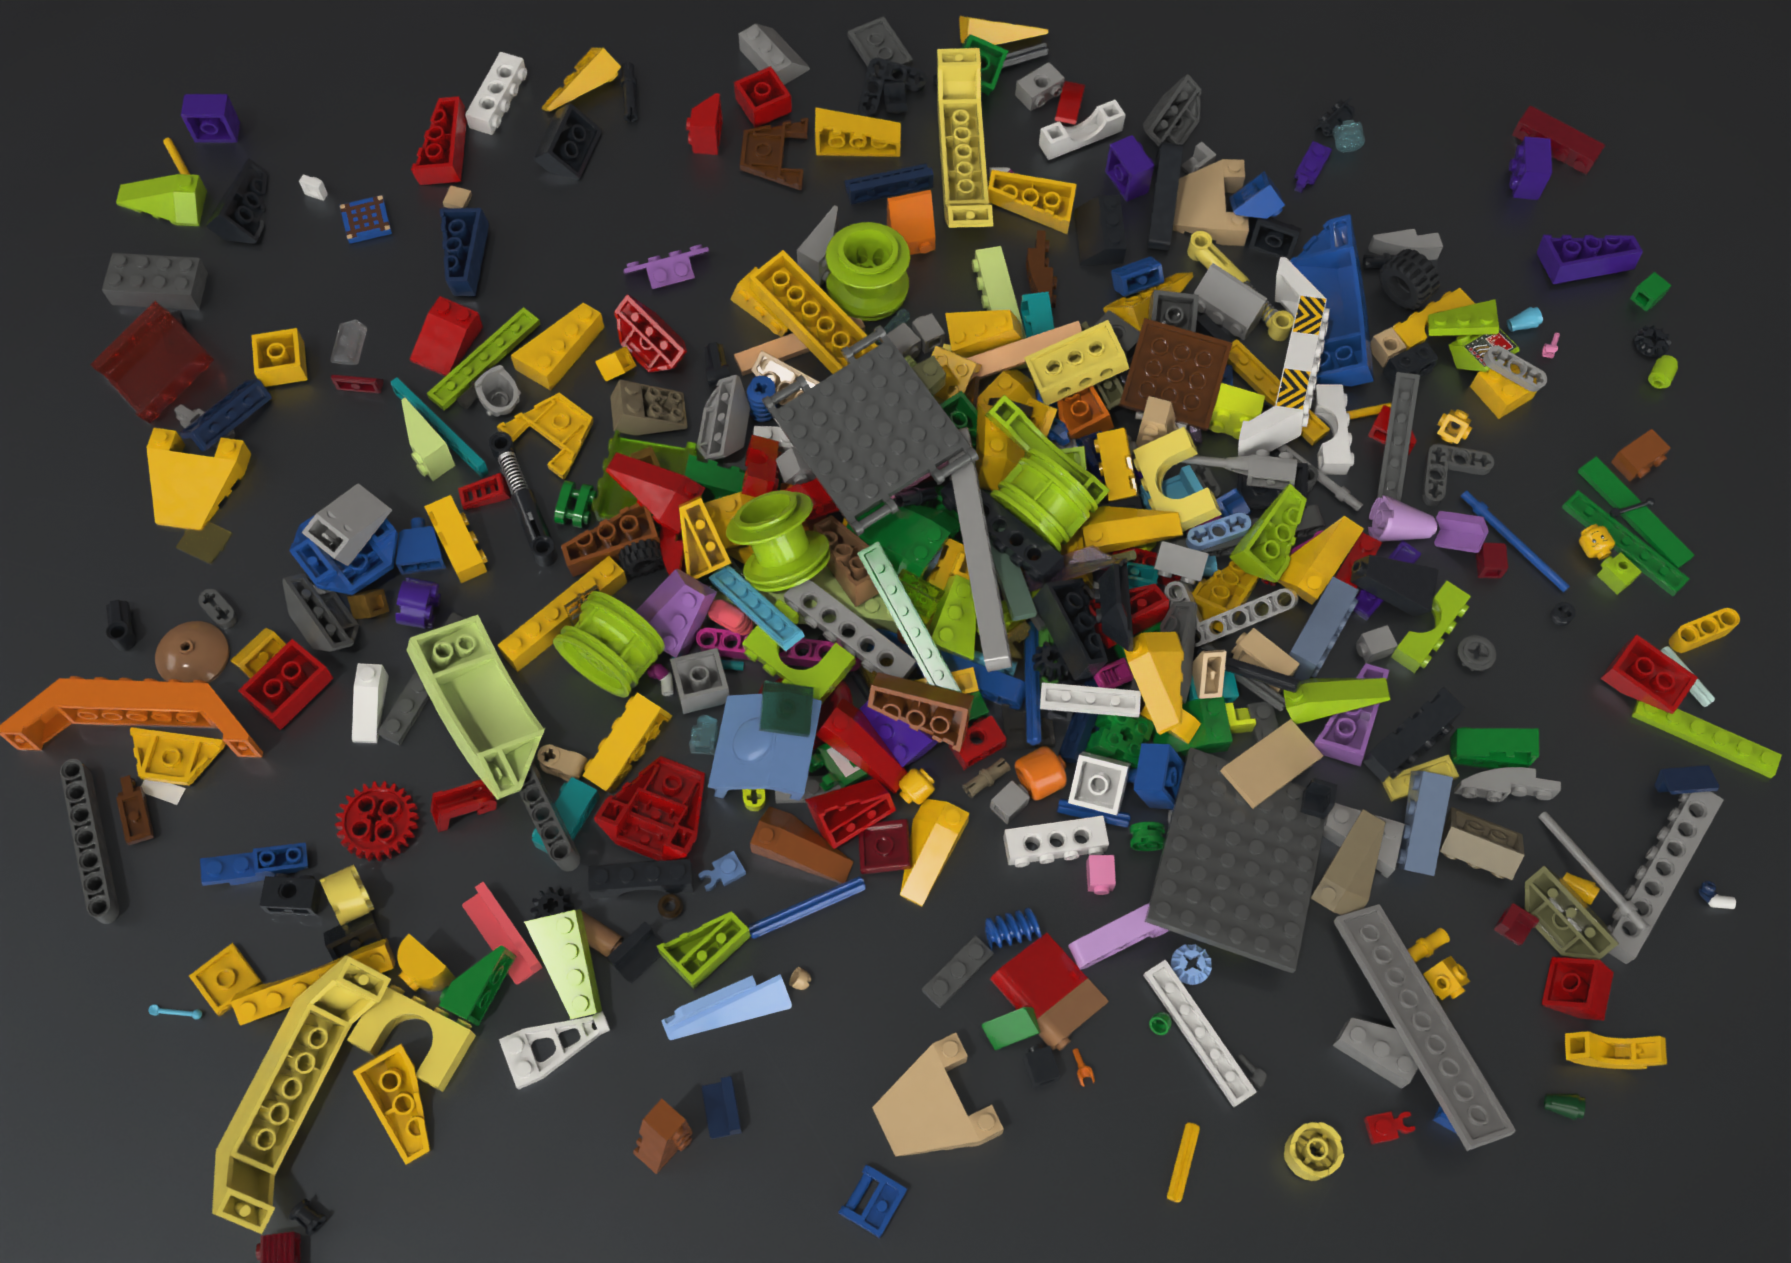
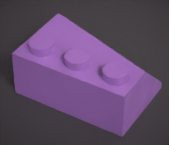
M675 569L635 612L642 616L660 635L665 644L664 651L677 658L689 653L717 592L683 571Z

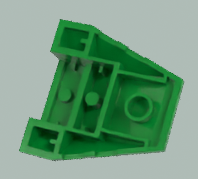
M882 502L881 504L866 512L856 520L858 522L861 521L868 515L883 507L885 504ZM913 504L901 508L898 507L899 511L886 515L866 528L864 533L858 537L869 546L879 541L903 586L911 587L914 593L920 583L912 584L911 582L923 581V574L947 540L949 538L953 540L961 528L960 522L944 511L922 505L915 506ZM848 523L846 527L856 535V533Z

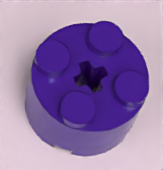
M406 577V581L403 580L397 598V605H399L401 612H396V623L423 629H433L436 616L433 615L434 607H439L441 602V594L438 593L439 584Z

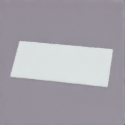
M144 780L141 785L145 794L175 805L178 804L186 789L171 783Z

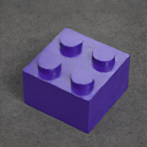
M184 94L181 116L195 143H237L240 120L228 94Z
M1131 135L1110 144L1105 172L1125 201L1128 202L1148 193L1154 170V162L1143 151L1141 143L1137 142L1134 136Z
M1524 137L1521 145L1517 146L1515 157L1509 163V171L1512 172L1509 187L1512 189L1513 198L1538 200L1552 175L1551 139Z

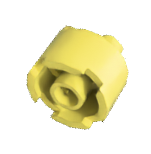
M354 865L320 879L321 885L341 926L374 910Z
M1323 1122L1303 1124L1288 1137L1285 1144L1284 1159L1295 1175L1305 1180L1318 1181L1331 1175L1340 1167L1344 1158L1342 1139L1333 1127ZM1313 1146L1317 1149L1315 1152L1316 1156L1311 1154L1310 1148Z

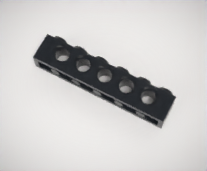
M951 480L940 490L943 499L942 504L949 511L954 510L958 513ZM980 488L984 512L988 514L986 516L989 539L993 541V547L998 552H1005L1009 555L1010 561L1018 568L1023 567L1033 581H1039L1043 585L1048 583L1065 567L1063 555ZM998 528H1005L1002 532L996 531ZM1015 542H1022L1019 546H1013ZM1033 556L1040 557L1038 560H1030Z

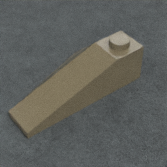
M1365 809L1361 811L1313 890L1311 899L1339 915L1364 909L1371 893L1385 821Z

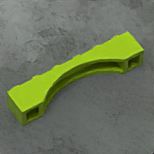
M1005 395L1000 397L985 414L990 421L1026 453L1030 448L1036 449L1063 467L1091 494L1097 505L1110 491L1093 474L1085 470L1054 445L1030 421L1024 412Z

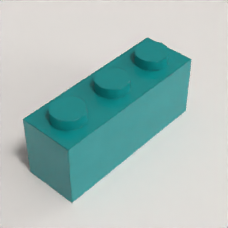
M571 777L568 783L565 782L561 786L555 805L574 841L599 801L600 796L597 789ZM535 827L532 833V841L536 848L548 853Z

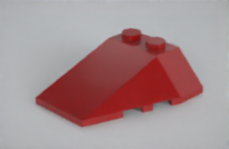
M659 756L639 772V776L632 782L625 783L622 786V790L614 796L610 795L606 798L595 815L594 821L616 845L657 861L687 857L697 839L705 773Z

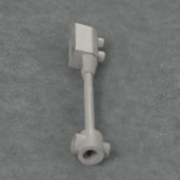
M1127 435L1133 462V459L1136 458L1133 450L1137 449L1138 446ZM1260 449L1256 451L1255 455L1251 454L1250 456L1227 457L1225 459L1195 455L1179 463L1222 467L1247 475L1248 486L1284 490L1288 484L1294 487L1298 459H1293V454L1289 452H1281L1279 457H1271L1269 451Z

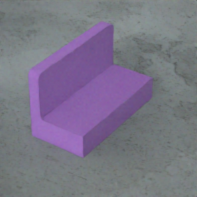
M1439 511L1436 519L1440 531L1434 544L1436 547L1478 553L1489 532L1484 517Z

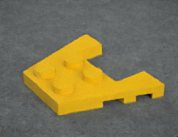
M557 393L534 405V409L524 414L521 412L515 415V419L507 423H500L497 429L499 432L508 433L514 442L530 426L560 448L561 451L547 466L548 469L564 480L594 420L591 415L561 393Z

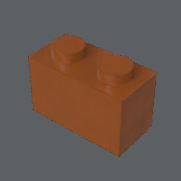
M1650 429L1620 450L1611 463L1630 482L1636 477L1643 478L1650 472V467L1653 465L1656 467L1660 466L1667 459L1665 455L1671 447L1653 429Z

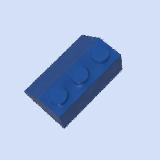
M1265 171L1229 197L1235 215L1267 219L1270 216H1277L1283 210L1282 207L1285 206L1279 190Z

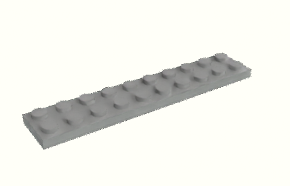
M1380 904L1336 917L1334 924L1466 1150L1469 1151L1511 1136L1516 1129Z

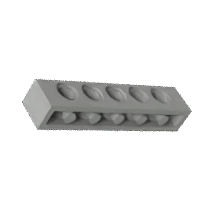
M810 579L800 585L789 588L784 594L785 603L794 611L804 616V621L810 627L821 629L824 632L823 636L831 643L838 642L850 654L859 658L862 661L861 665L869 672L875 671L907 679L916 668L917 661ZM808 600L817 602L814 608L804 606ZM828 614L836 617L832 623L825 622L823 618ZM845 629H852L855 631V634L852 637H844L842 632ZM865 643H870L874 646V649L870 652H864L861 647ZM883 658H890L893 660V664L889 667H884L880 664V661Z

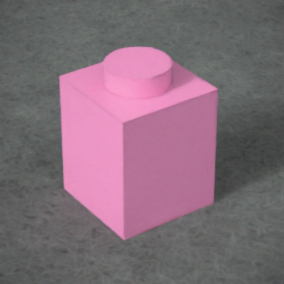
M1089 855L1086 862L1088 891H1094V894L1097 895L1109 894V891H1113L1116 885L1114 855Z

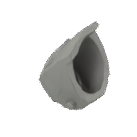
M502 365L486 371L474 384L477 396L489 416L499 417L500 415L509 414L515 408V405L519 403L521 391L518 390L514 379Z

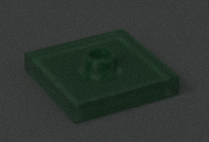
M764 681L759 731L809 737L814 687Z

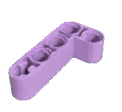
M1148 903L1069 944L1068 947L1079 969L1082 970L1149 936L1155 938L1169 930L1145 922Z

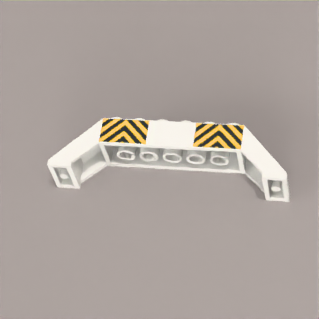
M1280 257L1276 274L1275 302L1281 303L1292 314L1294 323L1277 400L1274 407L1250 421H1243L1239 436L1238 456L1255 455L1256 451L1260 449L1271 452L1301 436L1302 428L1308 425L1309 408L1311 409L1312 394L1316 387V375L1320 368V356L1324 349V337L1327 335L1330 309L1326 308L1327 299L1285 257Z

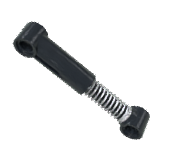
M496 432L490 437L489 446L493 457L499 462L510 488L512 504L534 559L540 566H551L557 560V550L535 495L526 484L516 458L512 438L506 432ZM533 524H536L537 529L540 533V536L536 537L535 532L533 530ZM543 549H549L546 553H540Z

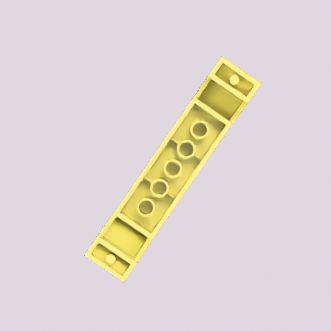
M980 48L937 49L938 127L944 218L949 228L992 227L993 213L992 205L989 204L981 108Z
M345 956L294 1000L216 1149L212 1214L260 1234L263 1233L276 1208L273 1207L274 1181L281 1162L351 1025L371 1006L380 1002L391 978L349 956Z

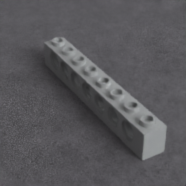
M1711 791L1684 793L1679 796L1678 800L1681 802L1679 807H1674L1668 815L1667 819L1670 822L1667 827L1664 826L1656 837L1659 840L1656 846L1653 845L1645 856L1648 859L1646 865L1640 866L1634 875L1637 881L1634 886L1630 885L1623 895L1627 901L1630 900L1641 911L1640 916L1650 927L1646 931L1641 932L1629 918H1625L1618 911L1619 907L1613 912L1612 918H1614L1611 926L1608 924L1607 927L1619 944L1609 954L1623 963L1627 964L1637 957L1724 799ZM1689 809L1695 813L1696 817L1690 813ZM1678 828L1685 833V836L1679 832ZM1667 848H1670L1674 852V855H1671L1668 852ZM1656 867L1662 870L1663 875L1658 873ZM1645 887L1652 891V895L1646 892ZM1622 926L1629 930L1630 936L1624 933Z

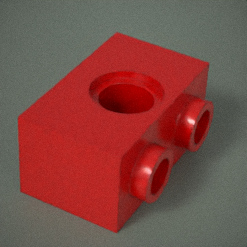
M991 715L987 718L981 717L975 720L972 726L967 728L966 738L960 752L952 749L951 745H949V748L963 770L1005 748L1007 738ZM977 737L980 738L983 742L980 744H974L971 742L970 739Z

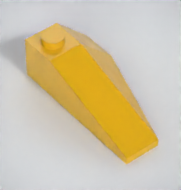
M591 48L574 67L577 71L568 75L563 80L565 86L555 90L542 106V109L544 111H552L608 81H613L619 73L617 71L621 66L604 48Z
M1101 506L1094 513L1089 512L1090 518L1082 525L1086 550L1090 556L1183 536L1179 513L1171 511Z
M1343 516L1289 556L1291 557L1290 563L1278 580V583L1286 588L1293 589L1299 597L1312 605L1328 585L1364 528Z
M1143 632L1133 637V651L1125 649L1124 651L1157 733L1161 735L1182 724L1183 697L1180 695L1181 682H1183L1181 662L1184 661V651L1177 632Z

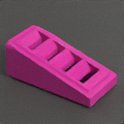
M1121 658L1104 665L1094 676L1098 687L1114 689L1132 681L1133 674L1125 658Z

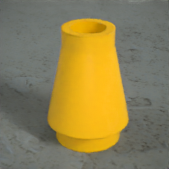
M1568 872L1563 877V880L1579 897L1591 906L1601 888L1596 886L1595 882Z

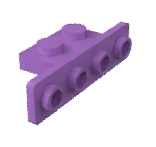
M701 244L690 247V252L682 253L681 250L670 252L667 258L661 259L660 255L648 258V263L632 262L626 264L627 268L623 272L626 275L646 269L652 290L691 280L695 277L689 258L709 252V248H703Z

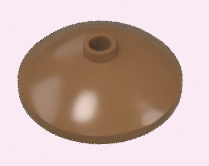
M203 621L186 622L171 629L159 642L155 653L156 668L166 682L170 679L193 683L194 680H202L209 684L226 667L229 659V644L225 635L216 626ZM190 646L188 650L183 651L185 647Z

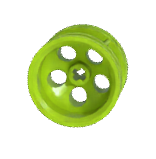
M593 591L587 600L581 604L582 612L574 627L564 626L560 631L561 634H557L553 639V644L560 655L585 678L603 690L625 698L631 693V688L636 687L638 680L648 667L664 651L665 644L657 631L629 606L606 593Z

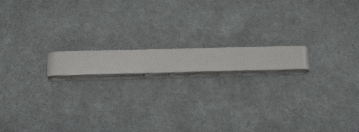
M968 427L958 429L972 447ZM962 451L949 459V464L965 453ZM969 462L952 473L951 477L984 662L987 672L1012 667V659L976 463Z

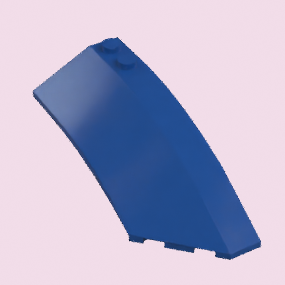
M1349 214L1329 219L1323 225L1324 229L1317 236L1314 235L1302 247L1303 251L1299 256L1293 257L1290 260L1327 299L1326 308L1330 309L1327 335L1324 337V349L1320 356L1321 362L1319 372L1316 375V384L1356 386L1374 382L1363 280L1352 217Z

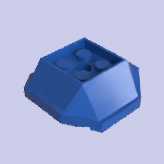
M312 516L299 525L294 542L289 549L292 556L317 588L354 595L394 568L398 533L386 518L351 564L347 566L335 560L302 533L314 517Z

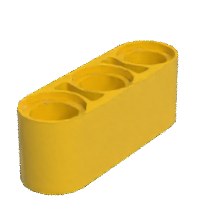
M1723 608L1686 623L1671 635L1669 645L1674 651L1684 653L1724 637L1739 624V614L1732 608Z

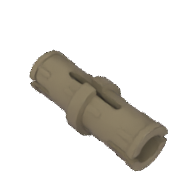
M1001 757L987 769L982 768L976 777L962 785L965 793L969 792L968 796L973 798L974 795L987 786H993L995 780L1011 770L1007 762L1003 763L1005 759Z

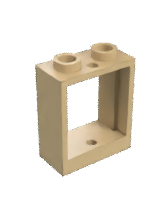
M1255 628L1248 634L1246 632L1242 633L1236 641L1237 645L1231 652L1234 654L1233 659L1293 677L1299 666L1296 660ZM1269 685L1270 687H1272L1274 690H1276V691L1279 692V693H1281L1282 690H1283V689H1280V688H1277V687H1274V686Z

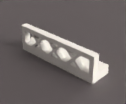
M1042 683L1040 709L1139 718L1141 692Z

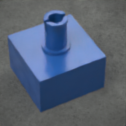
M1141 743L1137 768H1130L1127 783H1135L1133 790L1149 808L1173 809L1185 763L1170 744Z

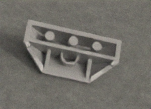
M738 375L719 379L716 384L717 388L713 391L704 407L697 449L707 461L727 457L744 447L750 405Z

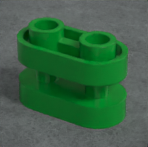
M565 480L556 505L554 522L566 525L568 519H572L573 527L584 528L585 524L588 525L591 520V504H595L597 499V491L594 490V486L582 484L581 489L578 490L576 489L575 482ZM574 498H576L575 509L571 510Z

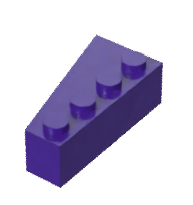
M1543 235L1536 253L1552 284L1633 270L1643 251L1633 235H1605L1604 238H1596L1593 235H1584V238H1572L1571 235L1552 238L1551 235Z

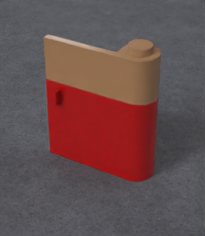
M1047 932L998 969L990 978L1016 1010L1023 1007L1034 1009L1041 1032L1038 1035L1051 1047L1052 1051L1056 1048L1061 1051L1071 1042L1068 1038L1071 1033L1109 1002Z

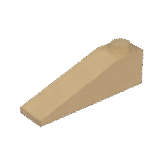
M762 350L751 369L756 376L771 378L775 384L776 393L796 381L795 378L801 374L811 388L820 383ZM800 389L780 401L779 404L783 406L804 392Z

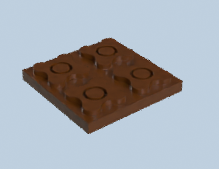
M1144 318L1119 406L1144 413L1148 396L1170 401L1176 416L1175 422L1207 431L1233 343Z

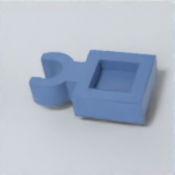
M732 851L712 862L714 870H704L698 876L700 881L704 878L711 879V882L704 886L706 891H711L716 887L717 882L721 881L725 887L746 875V871L735 852Z

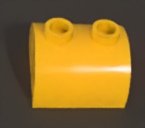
M408 934L403 939L397 954L398 964L402 970L398 976L415 992L419 988L424 991L436 992L443 990L446 986H450L451 982L456 979L451 971L412 935Z

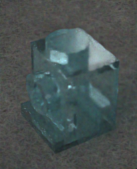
M709 715L697 717V725L692 726L691 740L689 741L691 753L715 755L719 730L717 719Z

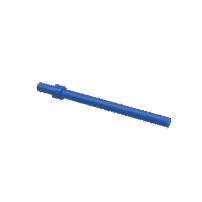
M1467 490L1461 495V498L1473 508L1472 511L1477 516L1484 517L1496 531L1563 593L1570 587L1569 584L1496 518L1483 501L1479 502Z

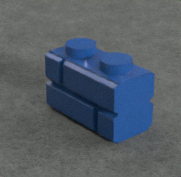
M1151 256L1127 264L1122 268L1119 267L1111 270L1114 289L1124 297L1164 283L1162 265Z

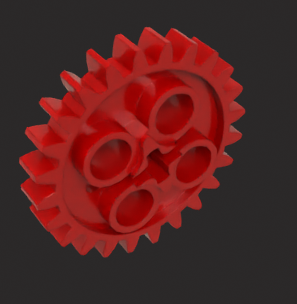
M373 781L372 788H368L366 784H363L362 792L353 789L355 796L353 798L346 796L349 803L347 805L340 804L339 806L344 812L336 814L337 818L341 820L335 823L336 828L340 830L336 834L339 839H343L340 843L344 848L348 847L347 850L351 855L356 852L358 859L365 855L369 862H371L374 855L378 861L382 860L383 854H386L391 859V851L393 850L400 854L399 846L402 844L408 847L407 837L415 838L411 829H418L419 827L413 822L419 819V815L414 812L418 808L415 803H412V797L410 795L406 796L407 792L404 788L398 791V786L395 783L389 788L386 781L382 783L381 787L378 786L376 781ZM373 804L369 811L363 812L366 805ZM398 807L394 814H387L390 808ZM367 827V831L363 835L357 836L361 828ZM385 831H392L391 835L388 838L382 839V835Z

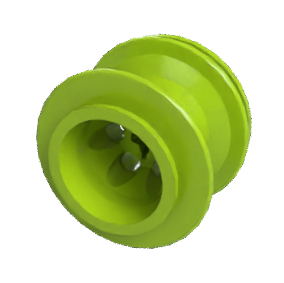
M861 222L844 227L831 238L826 249V262L831 271L826 279V288L830 298L848 316L862 319V321H876L895 313L905 301L909 289V277L906 270L910 262V249L903 236L889 226L874 222Z
M785 490L765 493L744 504L728 524L726 529L727 538L735 544L751 545L754 552L746 561L743 574L756 590L774 592L792 588L808 581L827 565L831 555L828 538L819 532L805 531L802 525L813 508L812 499L808 495Z

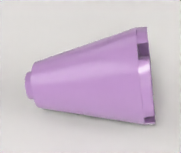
M1389 496L1378 497L1372 505L1369 520L1373 521L1372 527H1368L1369 536L1381 542L1428 539L1436 533L1437 522L1434 516Z

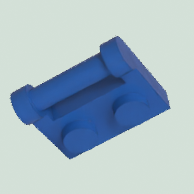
M865 1165L860 1181L846 1205H842L838 1213L880 1238L904 1197L907 1188L874 1168ZM875 1180L879 1185L860 1216L854 1211L871 1181Z

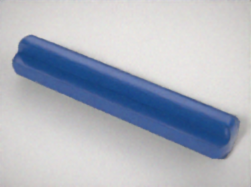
M1066 799L1059 800L1058 813L1080 818L1103 816L1104 822L1107 824L1125 828L1129 826L1131 818L1129 813L1119 811L1117 815L1070 804L1068 803L1069 800Z

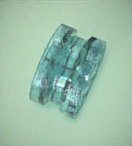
M1354 120L1344 121L1343 125H1337L1333 130L1336 149L1341 152L1356 151L1365 143L1363 127L1359 121L1357 123H1354Z

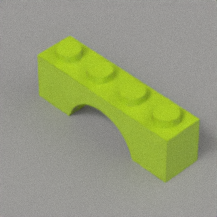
M1446 581L1433 599L1431 612L1435 619V628L1424 633L1409 631L1395 649L1391 658L1413 673L1419 667L1424 669L1432 659L1429 653L1432 649L1437 652L1445 641L1441 638L1443 634L1447 633L1449 635L1457 625L1454 619L1457 615L1462 618L1470 607L1466 603L1471 596L1449 581Z

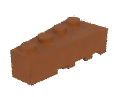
M638 503L629 508L626 506L619 511V514L609 520L606 518L599 522V526L590 531L586 530L561 545L567 567L572 576L575 577L589 572L608 556L616 563L620 562L618 556L620 550L625 549L626 545L631 546L632 542L639 543V540L645 542L647 539H651V541L656 540L660 545V538L651 512L645 506L641 507Z

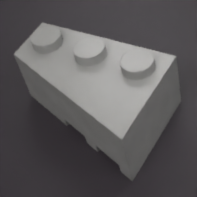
M1335 803L1333 809L1325 818L1323 836L1340 847L1361 811ZM1377 816L1386 823L1376 869L1381 872V875L1388 878L1396 868L1405 824Z

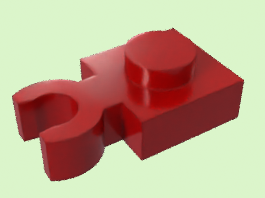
M1391 1111L1365 1117L1364 1122L1371 1145L1398 1139V1131L1404 1134L1414 1131L1415 1126L1406 1127L1403 1124V1118L1410 1117L1411 1113L1403 1112L1396 1119L1393 1118Z

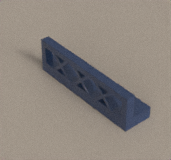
M926 163L845 180V187L852 205L933 188L934 173L932 167L928 168Z
M260 379L246 380L179 432L183 439L192 438L201 451H207L221 437L223 438L272 397Z
M1094 677L1089 678L1084 683V686L1098 687ZM1119 686L1114 689H1123V687ZM1073 713L1058 753L1065 763L1077 764L1079 754L1087 748L1092 728L1095 727L1096 731L1099 730L1095 726L1098 714Z

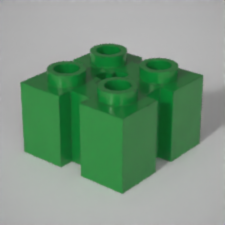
M1098 714L1095 726L1099 730L1091 734L1085 751L1131 763L1130 768H1137L1141 743L1149 741L1154 723L1140 715L1139 718H1131L1127 716Z

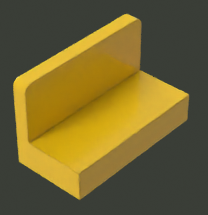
M265 628L230 661L251 679L286 643L274 631Z

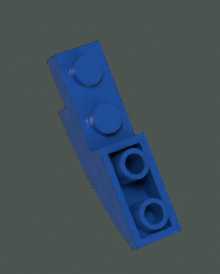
M306 842L255 848L250 853L201 858L202 886L230 883V886L262 881L265 879V876L274 877L277 873L288 875L308 868Z

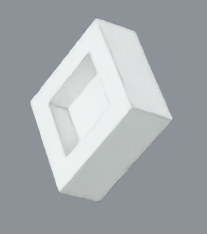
M303 175L299 180L305 195L325 200L328 193L323 181L317 177Z

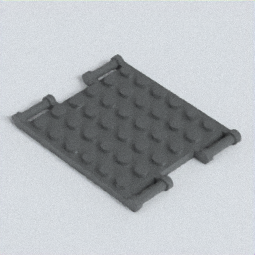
M881 325L876 327L873 333L854 345L841 349V353L848 362V365L811 388L801 374L790 385L771 397L766 396L762 399L767 410L857 536L863 534L866 528L886 515L899 511L891 496L927 473H930L939 485L950 474L969 462L974 463L979 459L977 452L969 445L887 336ZM880 340L882 344L860 358L856 359L854 357L855 354L876 341ZM802 389L804 392L778 409L775 407L777 403L796 391ZM963 451L965 453L944 468L937 469L938 466ZM882 502L885 504L883 507L879 508L878 510L868 515L861 521L858 522L856 520L857 518H859L866 512L870 511L877 505L881 504Z

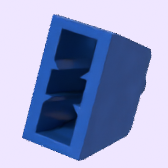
M417 517L411 519V529H404L399 532L396 565L401 575L446 568L437 533L433 526H425L424 518Z

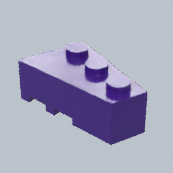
M868 701L860 708L901 767L919 760L938 743V741L932 739L931 735L921 730H913L909 728V724L899 719L895 721L867 707Z

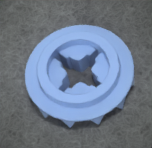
M1184 944L1176 949L1172 955L1171 968L1181 982L1188 985L1200 984L1210 975L1212 970L1211 957L1207 954L1206 949H1202L1197 944ZM1198 957L1196 963L1198 969L1192 967L1185 971L1188 964L1186 959L1192 960Z

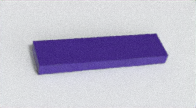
M1402 540L1388 559L1415 564L1422 553ZM1361 589L1355 596L1359 601L1353 611L1367 621L1384 600Z

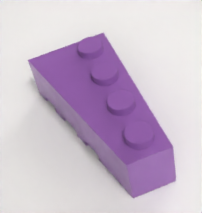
M1365 663L1356 678H1386L1387 680L1389 670ZM1380 703L1335 714L1330 717L1322 733L1316 739L1315 747L1323 756L1361 767Z

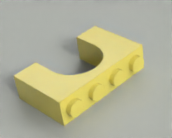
M1185 427L1133 450L1136 457L1133 459L1137 471H1141L1143 478L1140 479L1141 484L1146 492L1149 491L1151 496L1148 499L1151 509L1178 512L1182 532L1222 515L1216 498L1208 487L1181 499H1171L1163 494L1162 481L1166 472L1175 464L1198 454L1192 437Z
M391 984L389 988H386L380 1002L375 1003L361 1016L347 1040L354 1046L376 1057L389 1034L398 1024L411 1019H419L429 1023L433 1033V1042L416 1076L424 1083L443 1092L476 1036L470 1030L472 1026L461 1019H458L456 1022L448 1018L450 1014L436 1007L433 1011L425 1007L427 1002L416 996L410 999L403 995L405 993L404 990Z

